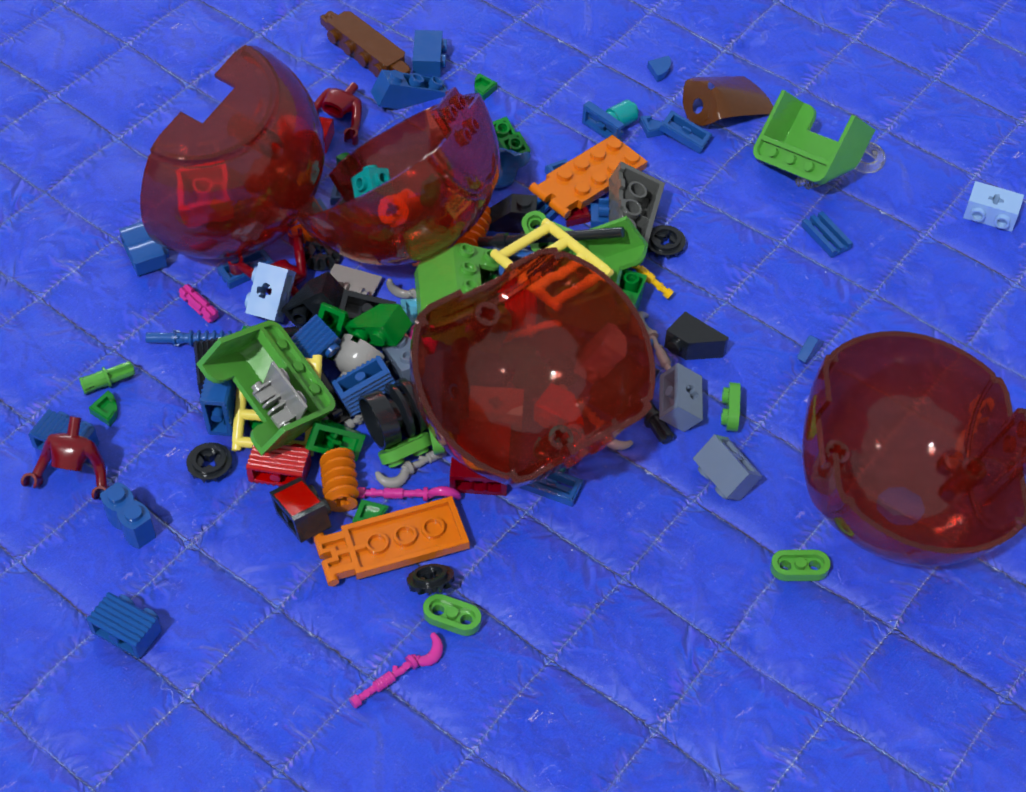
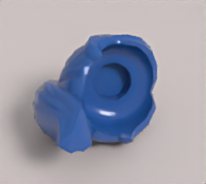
M505 148L491 150L483 158L480 165L481 178L486 185L492 188L511 186L514 183L518 169L529 162L531 155L529 152L519 153Z

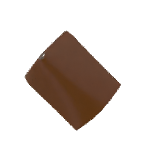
M744 76L693 77L685 81L683 88V107L689 121L699 126L708 125L723 118L770 114L773 109V105L767 95ZM708 83H712L715 88L710 90ZM700 98L703 102V109L700 113L696 114L693 111V103L696 99Z

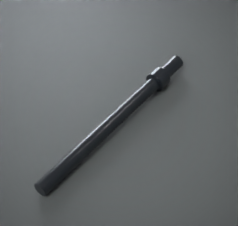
M624 227L565 231L577 241L625 237ZM497 233L495 236L479 237L477 243L479 247L496 246L498 249H501L526 234L509 235V233ZM548 233L532 244L551 243L558 241V239Z

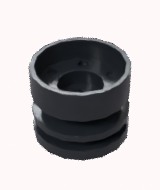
M400 378L394 384H387L385 386V395L380 390L375 389L359 397V408L364 423L372 439L382 450L400 443L402 433L406 437L411 438L415 435V432L420 434L428 429V421L423 404L416 390L406 378Z

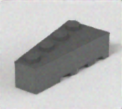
M620 162L609 178V222L627 216L648 243L665 182Z

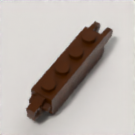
M328 11L320 16L322 26L328 31L327 37L329 41L341 48L345 54L358 61L362 67L371 71L375 77L378 78L381 69L397 70L410 74V67L405 63V52L351 11H344L339 15Z

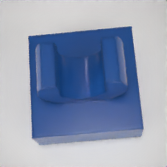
M599 198V203H591V228L609 222V198Z

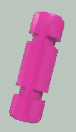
M185 284L183 287H180V297L185 302H188L187 304L199 315L203 316L202 318L208 323H213L214 320L219 318L218 310L210 305L191 285Z

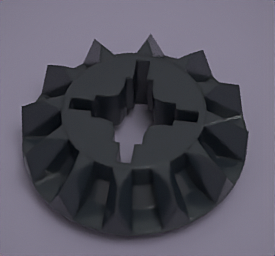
M668 225L656 226L652 228L648 251L655 252L656 257L660 255H665L667 259L670 255L677 257L679 252L684 251L685 236L675 227ZM669 238V243L661 245V243H664Z
M315 237L313 242L306 241L305 247H303L306 266L310 269L318 271L328 270L341 260V247L337 245L335 240L329 241L327 237H324L322 240H318ZM325 250V253H326V254H323V253L316 254V251L322 252V251Z
M209 442L195 447L189 453L186 465L194 479L199 478L204 483L206 480L211 479L216 482L218 477L226 476L228 469L232 468V456L224 445ZM204 460L208 462L214 460L215 466L208 465L205 467Z
M441 564L420 566L407 577L410 591L417 592L418 595L424 593L431 595L434 592L441 593L443 589L450 588L451 583L455 581L453 570Z

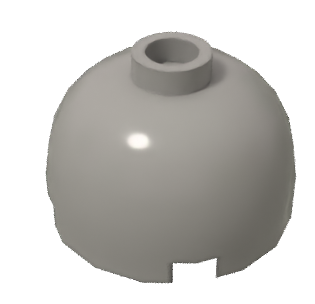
M344 334L339 344L340 349L334 355V363L341 372L339 377H342L343 374L346 375L347 372H351L357 366L361 367L362 364H366L367 361H371L376 356H381L382 360L385 356L366 341L360 339L356 343L351 340L353 335ZM389 361L384 362L386 366L389 365Z

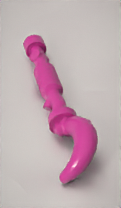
M438 486L429 490L428 487H424L423 490H404V488L389 487L381 490L358 487V498L364 499L366 496L371 498L384 497V499L423 497V501H428V499L435 496H452L456 500L461 499L460 492L448 486Z
M435 632L431 633L432 648L426 655H407L405 657L406 662L399 668L398 666H393L392 672L388 671L373 681L372 686L362 693L350 697L351 705L355 709L362 705V701L375 692H381L410 668L415 670L418 665L424 667L437 663L443 654V643L440 637Z

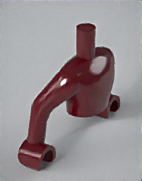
M350 83L345 90L327 88L306 109L299 106L291 108L290 112L313 115L323 109L324 112L336 118H342L345 114L352 112L351 126L344 130V141L352 139V144L358 145L362 102L353 95L358 90L356 83Z
M297 228L298 235H291L290 232L287 233L290 245L294 247L296 266L291 265L285 259L270 264L296 272L290 294L291 298L299 291L296 286L307 277V266L303 248L305 239L302 228ZM238 256L239 262L236 264L231 263L230 260L228 261L232 274L240 275L244 273L249 278L252 277L254 268L245 264L242 256ZM266 289L265 292L271 295L272 289Z
M70 416L67 433H55L47 437L33 472L22 476V486H28L30 478L33 477V487L39 488L43 484L42 474L50 460L52 467L82 471L83 464L88 457L94 468L97 485L92 490V498L97 500L100 496V491L110 487L107 486L105 463L96 444L88 438L79 435L82 418Z

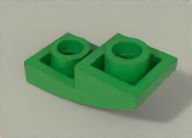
M507 116L485 125L484 129L496 148H505L519 153L531 152L520 131L515 132Z

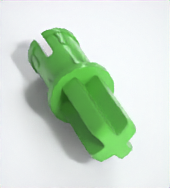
M128 361L108 369L102 367V370L80 377L79 381L84 394H88L106 386L110 388L112 383L134 376L135 370L133 364Z

